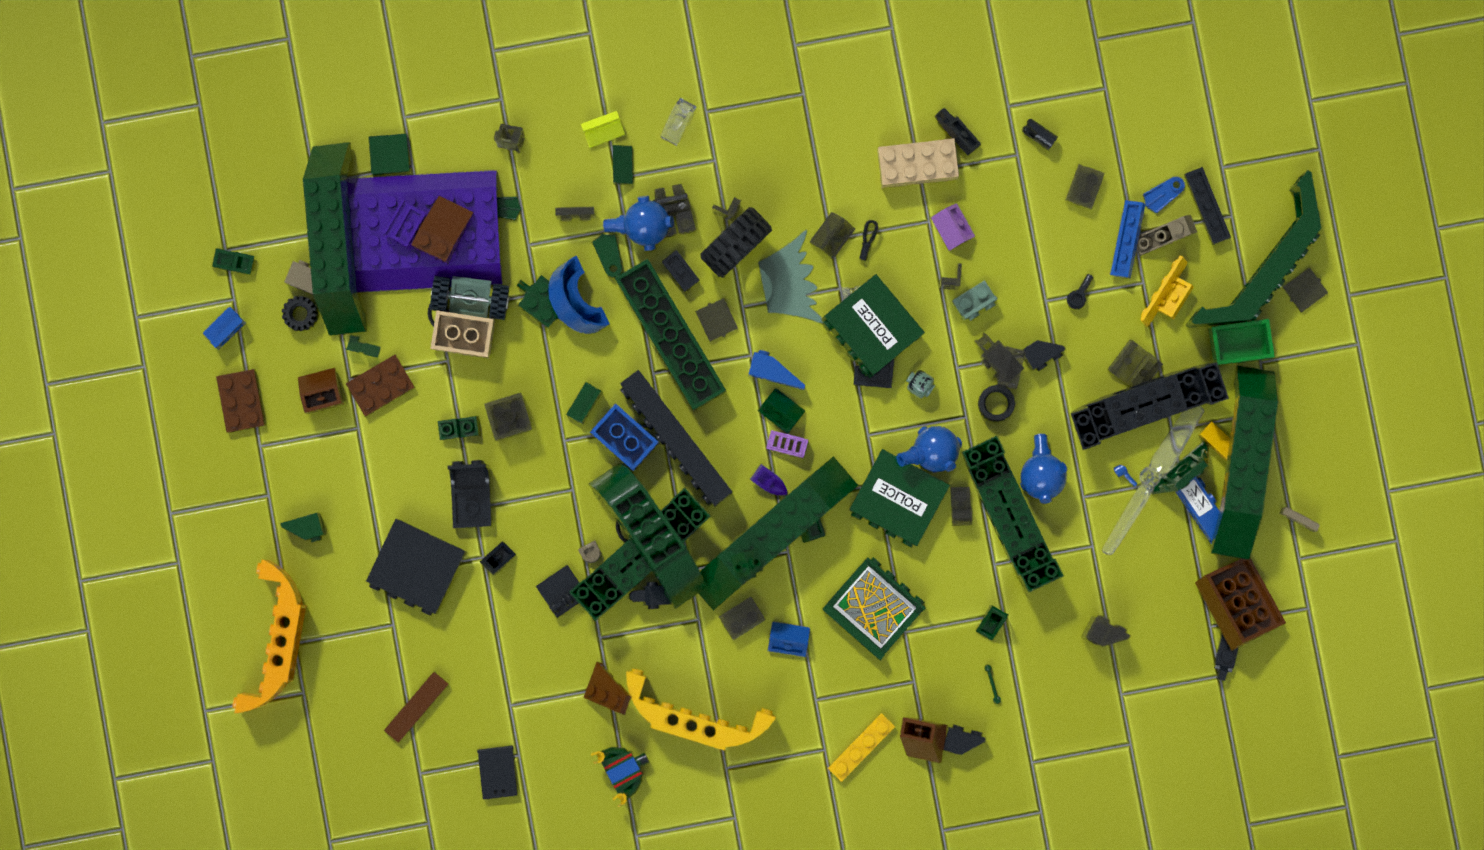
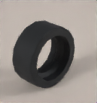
M989 386L979 397V411L989 421H1003L1014 411V395L1004 386ZM994 392L1002 393L1008 401L1007 409L999 415L990 413L985 405L988 395Z

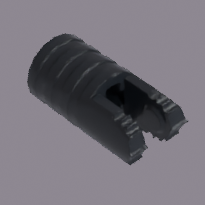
M1028 119L1027 125L1022 128V132L1048 151L1058 138L1057 135L1033 119Z

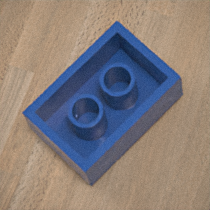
M616 403L590 431L593 436L633 471L659 444L651 434Z

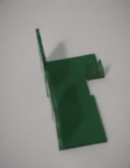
M350 335L347 349L345 348V350L355 353L362 352L366 356L378 359L380 346L358 342L359 336Z

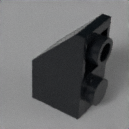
M1037 340L1022 349L1020 354L1031 371L1034 369L1040 371L1048 366L1046 362L1050 359L1056 361L1062 357V352L1066 348L1062 345Z
M953 724L952 728L947 727L944 750L962 755L984 743L986 738L982 737V732L971 730V733L963 731L964 727Z

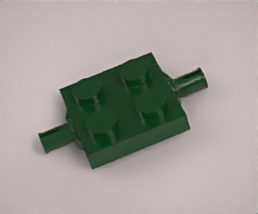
M541 275L534 284L529 286L521 279L517 286L525 292V295L518 306L549 329L554 321L559 319L549 300V280Z

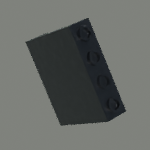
M395 519L366 582L370 583L369 587L374 590L380 591V589L387 591L386 595L397 600L400 597L404 599V604L414 608L417 605L421 607V612L430 616L432 613L438 614V609L467 551L406 522Z

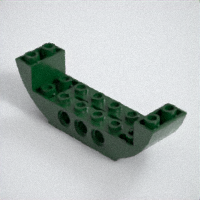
M994 436L963 451L962 455L976 492L1003 549L1029 593L1064 575L1057 560L1053 559L1004 456L1005 451L998 436Z
M619 463L588 483L597 498H602L665 589V596L675 609L707 588L686 546L645 487L625 465Z
M686 488L681 490L661 510L683 543L711 517ZM629 539L569 593L596 621L650 574L652 570Z

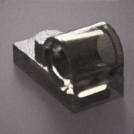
M950 487L952 526L972 525L970 487Z

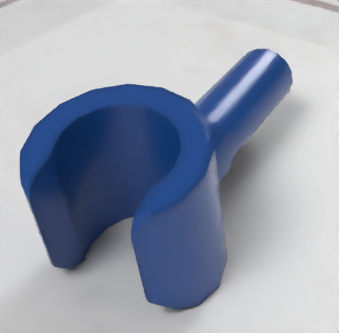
M1118 465L1114 468L1118 478L1124 475L1134 487L1137 485L1125 466Z

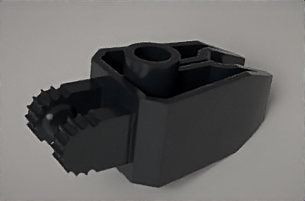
M647 582V586H643V590L631 591L628 594L630 601L643 602V606H648V609H659V605L671 604L664 594L665 589L663 586H658V582Z

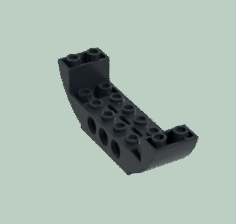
M1213 362L1171 372L1105 395L1077 408L1070 414L1081 447L1085 450L1101 444V440L1203 404H1216L1229 399L1218 364Z

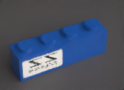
M1194 477L1186 488L1175 492L1212 545V538L1220 510L1215 505L1217 502L1211 493L1207 494L1205 491L1206 485L1200 477Z

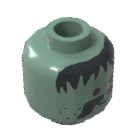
M918 370L916 374L912 372L906 380L909 383L907 390L918 398L928 397L935 387V384H933L934 378L923 370Z

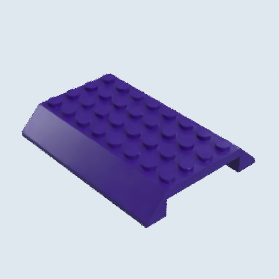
M497 170L347 179L357 292L429 289L433 287L434 276L450 278V287L452 286L453 276L491 281V285L503 284L502 265L500 264ZM438 196L474 212L449 264L414 248L411 245L413 240L409 247H406L383 234L401 200L420 209L427 215Z

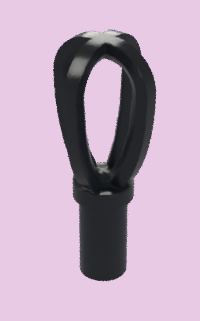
M868 220L865 223L860 260H867L871 243L877 234L878 223L874 220ZM873 223L875 228L871 239L867 242L868 225Z

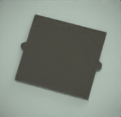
M1310 268L1282 287L1290 297V302H1293L1301 313L1328 294L1320 282L1321 279L1317 278Z
M724 298L712 304L708 303V306L695 311L709 342L721 336L725 337L726 334L738 329Z

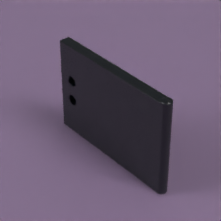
M513 746L477 750L483 800L518 796Z

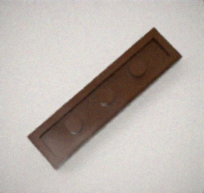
M434 671L384 731L399 743L449 683Z

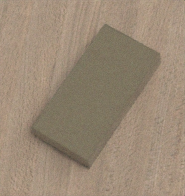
M1288 507L1282 508L1279 513L1312 532H1317L1320 527L1318 523Z

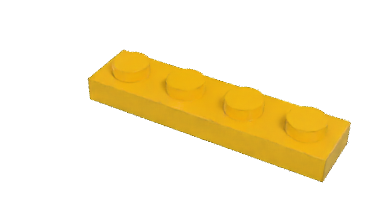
M881 713L828 769L842 782L895 726Z

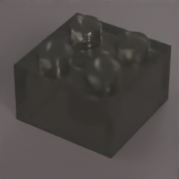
M521 392L484 404L495 441L498 442L533 431Z

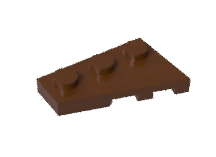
M596 662L583 698L625 715L632 696L620 683L616 682L613 678L614 676L605 669L602 663Z

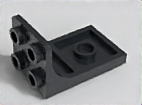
M473 460L471 464L466 465L463 461H453L452 465L447 466L451 480L453 528L492 526L489 465L484 464L483 460Z

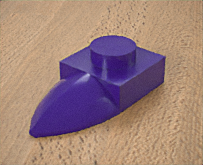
M762 464L750 478L752 482L771 494L787 495L784 482Z

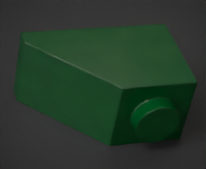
M318 512L280 523L282 528L304 540H310L311 543L322 540L321 536L326 535L321 515Z

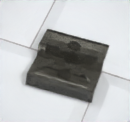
M1130 339L1107 370L1126 385L1132 387L1151 380L1163 363Z

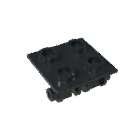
M568 565L536 586L557 618L579 604L569 592L580 582Z

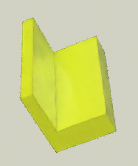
M617 111L581 124L590 148L625 135Z

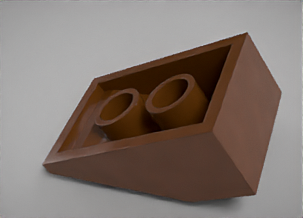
M438 196L411 245L449 264L474 212Z

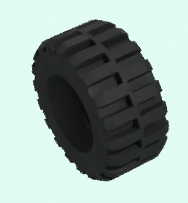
M749 207L700 254L701 259L718 277L723 278L772 231V227L755 208Z

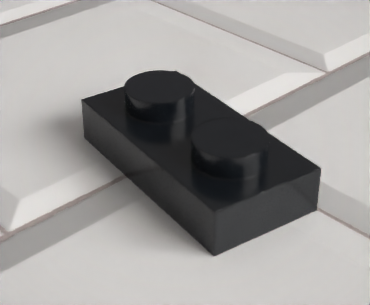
M677 250L661 261L684 292L700 281Z

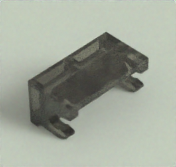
M1008 346L1004 348L996 385L1017 390L1026 353L1024 350Z

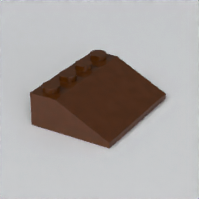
M1251 558L1249 560H1237L1206 574L1195 582L1231 650L1237 649L1286 624Z

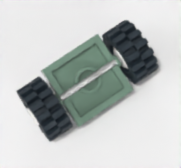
M434 276L430 310L446 312L448 299H450V313L487 318L490 305L489 318L505 320L509 301V286L494 284L491 297V281L453 276L451 291H449L450 278Z

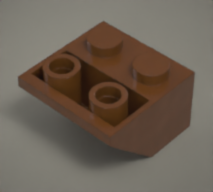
M336 368L298 377L299 394L305 414L345 405Z
M903 717L900 738L906 755L941 763L948 725L918 718Z

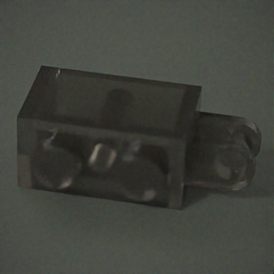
M983 333L979 340L974 341L983 352L980 356L983 359L981 363L986 369L989 370L991 368L995 373L993 376L1000 384H1008L1024 369L999 340L994 343L986 333ZM987 342L991 345L988 350L983 347Z

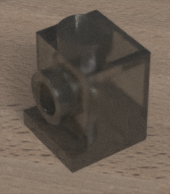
M500 124L499 130H496L494 135L497 147L514 150L516 153L521 152L525 140L523 128Z

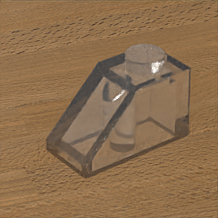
M680 98L673 107L660 137L677 146L697 106Z

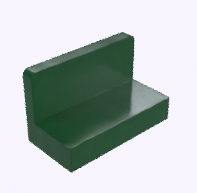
M585 382L566 415L583 425L602 391Z
M775 388L761 405L758 412L788 434L805 413V410Z

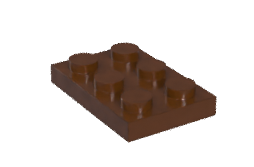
M396 354L346 383L365 417L415 388Z
M255 369L216 376L226 433L265 426Z

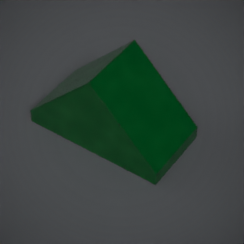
M990 605L976 632L993 640L1009 614Z

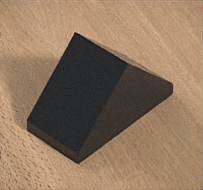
M502 541L480 563L493 576H496L516 554Z

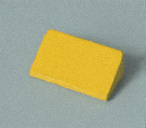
M1211 421L1199 436L1227 461L1230 438Z

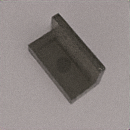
M734 197L728 211L713 205L712 212L733 222L741 207V200Z
M831 212L810 240V243L821 249L828 257L834 259L855 231V228L846 219Z
M958 263L955 267V278L941 277L939 289H959L962 263Z

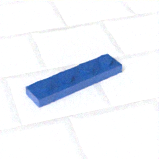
M1125 200L1110 273L1112 276L1131 279L1146 205L1143 202Z

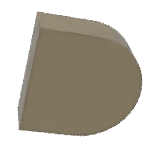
M596 541L578 549L583 560L588 563L598 561L601 556V551Z

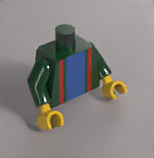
M610 747L591 753V756L597 755L598 760L593 763H602L617 792L613 800L619 798L621 804L618 807L626 803V800L637 792L642 783L643 772L641 767L650 763L647 755L644 752L634 757L632 751H627V749L621 747Z

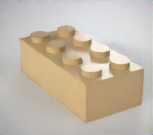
M954 139L883 146L877 149L881 188L957 180L959 177Z

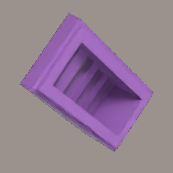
M771 430L766 449L804 458L808 439ZM775 436H779L777 447L773 446ZM787 438L784 449L780 448L782 439ZM790 439L794 440L791 451L788 450ZM797 442H801L799 453L795 452Z

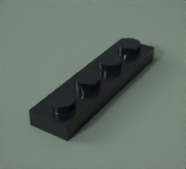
M1203 167L1185 173V179L1212 245L1230 239V233Z

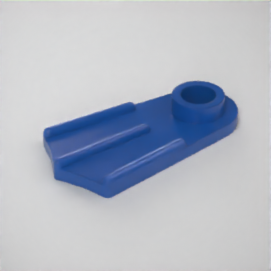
M1172 177L1145 192L1143 197L1146 207L1155 213L1162 210L1184 190L1185 183L1183 179ZM1178 182L1179 188H1174L1173 183Z

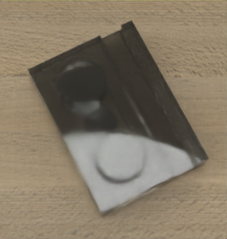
M1078 164L1065 200L1091 210L1105 173Z
M594 207L555 208V215L561 222H571L572 218H580V221H591V218H595Z
M752 597L747 598L719 616L733 641L766 620Z

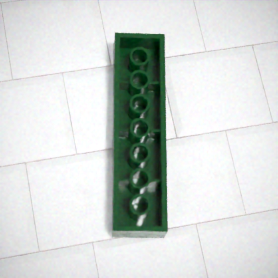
M646 259L615 278L617 284L692 410L695 411L726 393L725 387L650 261Z

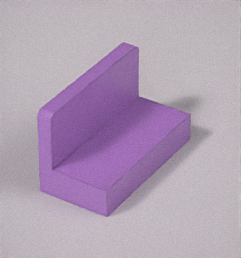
M957 203L931 217L948 250H952L975 237Z

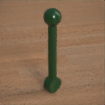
M986 665L984 670L988 673L994 694L993 701L999 704L1001 698L996 691L991 673L992 667L991 665Z

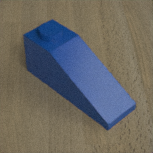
M759 350L758 353L754 352L748 376L804 390L805 385L774 357L769 356V352Z

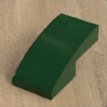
M216 248L212 267L250 275L254 256Z

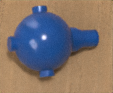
M649 196L638 197V202L633 204L625 215H620L613 219H604L603 221L605 232L627 234L634 243L644 246L645 251L656 249L655 244L662 241L667 235L669 227L674 225L673 217L668 216L666 210L659 203L649 200Z
M924 426L919 429L914 446L910 447L908 451L897 454V462L901 467L909 464H920L924 469L931 472H942L945 470L950 472L956 467L955 463L959 457L962 441L945 427L932 426L927 428Z
M1037 434L1034 436L1035 448L1032 452V457L1025 462L1021 470V487L1030 496L1040 499V503L1047 504L1051 502V498L1059 495L1064 489L1067 481V467L1057 457L1052 455L1048 447L1047 435Z

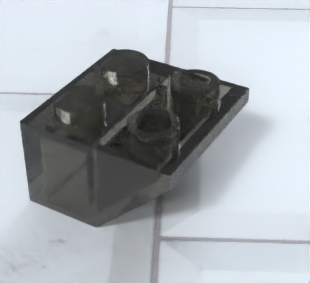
M1098 615L1097 617H1091L1081 637L1097 646L1103 647L1129 639L1131 635L1126 633L1128 631L1126 628L1118 624L1113 626L1109 624L1111 620Z

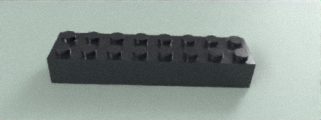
M639 370L620 383L622 394L627 400L629 398L633 400L632 407L639 415L643 413L646 417L643 421L650 430L653 428L656 430V438L662 446L666 443L669 447L667 450L673 460L678 459L680 461L679 468L685 475L690 474L693 478L690 482L697 491L700 489L705 495L702 498L709 506L713 504L716 507L733 494L726 482Z

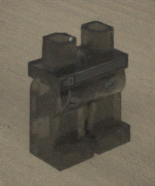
M682 184L672 186L674 196L666 197L665 188L655 189V200L653 201L659 203L666 210L668 216H676L679 235L696 232L688 195L685 193ZM675 223L673 227H669L665 238L677 236Z

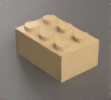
M436 310L430 349L489 359L495 320Z

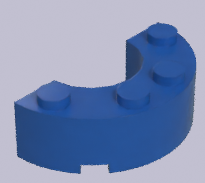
M576 255L552 273L548 289L549 300L558 318L568 327L580 333L592 334L602 330L610 323L602 307L590 306L581 298L577 286L579 277L585 272Z

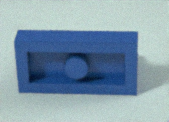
M228 307L203 334L211 341L210 343L215 348L220 349L246 322L231 307Z
M772 622L768 651L806 657L810 628Z

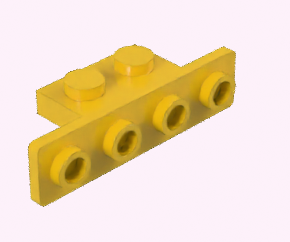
M1180 255L1172 263L1169 274L1162 279L1159 290L1153 294L1151 303L1143 310L1140 320L1145 326L1149 327L1158 311L1175 319L1193 290L1194 286L1179 278L1188 264L1183 256Z

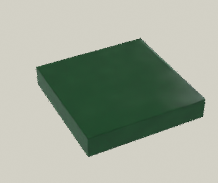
M407 133L368 136L372 175L410 172Z

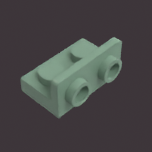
M983 281L952 300L963 320L968 318L971 321L980 315L978 312L983 308L987 311L996 305L995 301L998 298L994 296L986 281Z

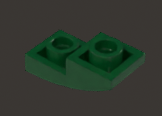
M479 416L438 421L440 440L481 435Z

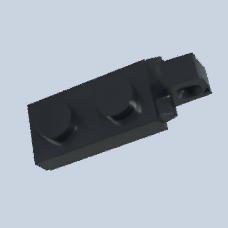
M945 107L934 116L967 156L981 146L980 141L959 117L951 115Z
M1222 633L1214 661V668L1218 669L1216 679L1225 681L1227 672L1232 673L1239 648L1231 650Z

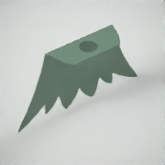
M805 230L787 246L758 262L768 313L794 315L823 323L822 318L809 307V305L817 303L810 297L805 296L818 288L815 284L803 280L812 271L813 266L799 264L806 255V252L798 253L807 233V230Z

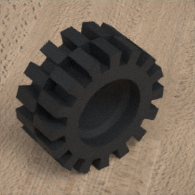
M294 296L283 305L282 319L291 329L300 332L309 330L310 327L315 325V321L317 322V307L310 299L303 296ZM299 306L307 310V317L302 321H297L293 317L294 309Z

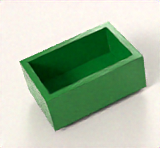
M1269 319L1214 326L1208 329L1213 362H1217L1218 366L1275 357Z

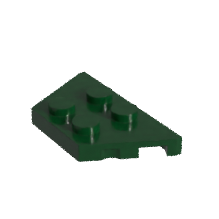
M1203 441L1149 486V491L1152 494L1179 491L1186 488L1194 477L1200 476L1204 469L1208 467L1209 446L1206 442Z

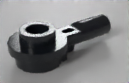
M1087 274L1079 289L1069 293L1067 304L1070 308L1077 310L1085 305V292L1094 278L1092 275Z

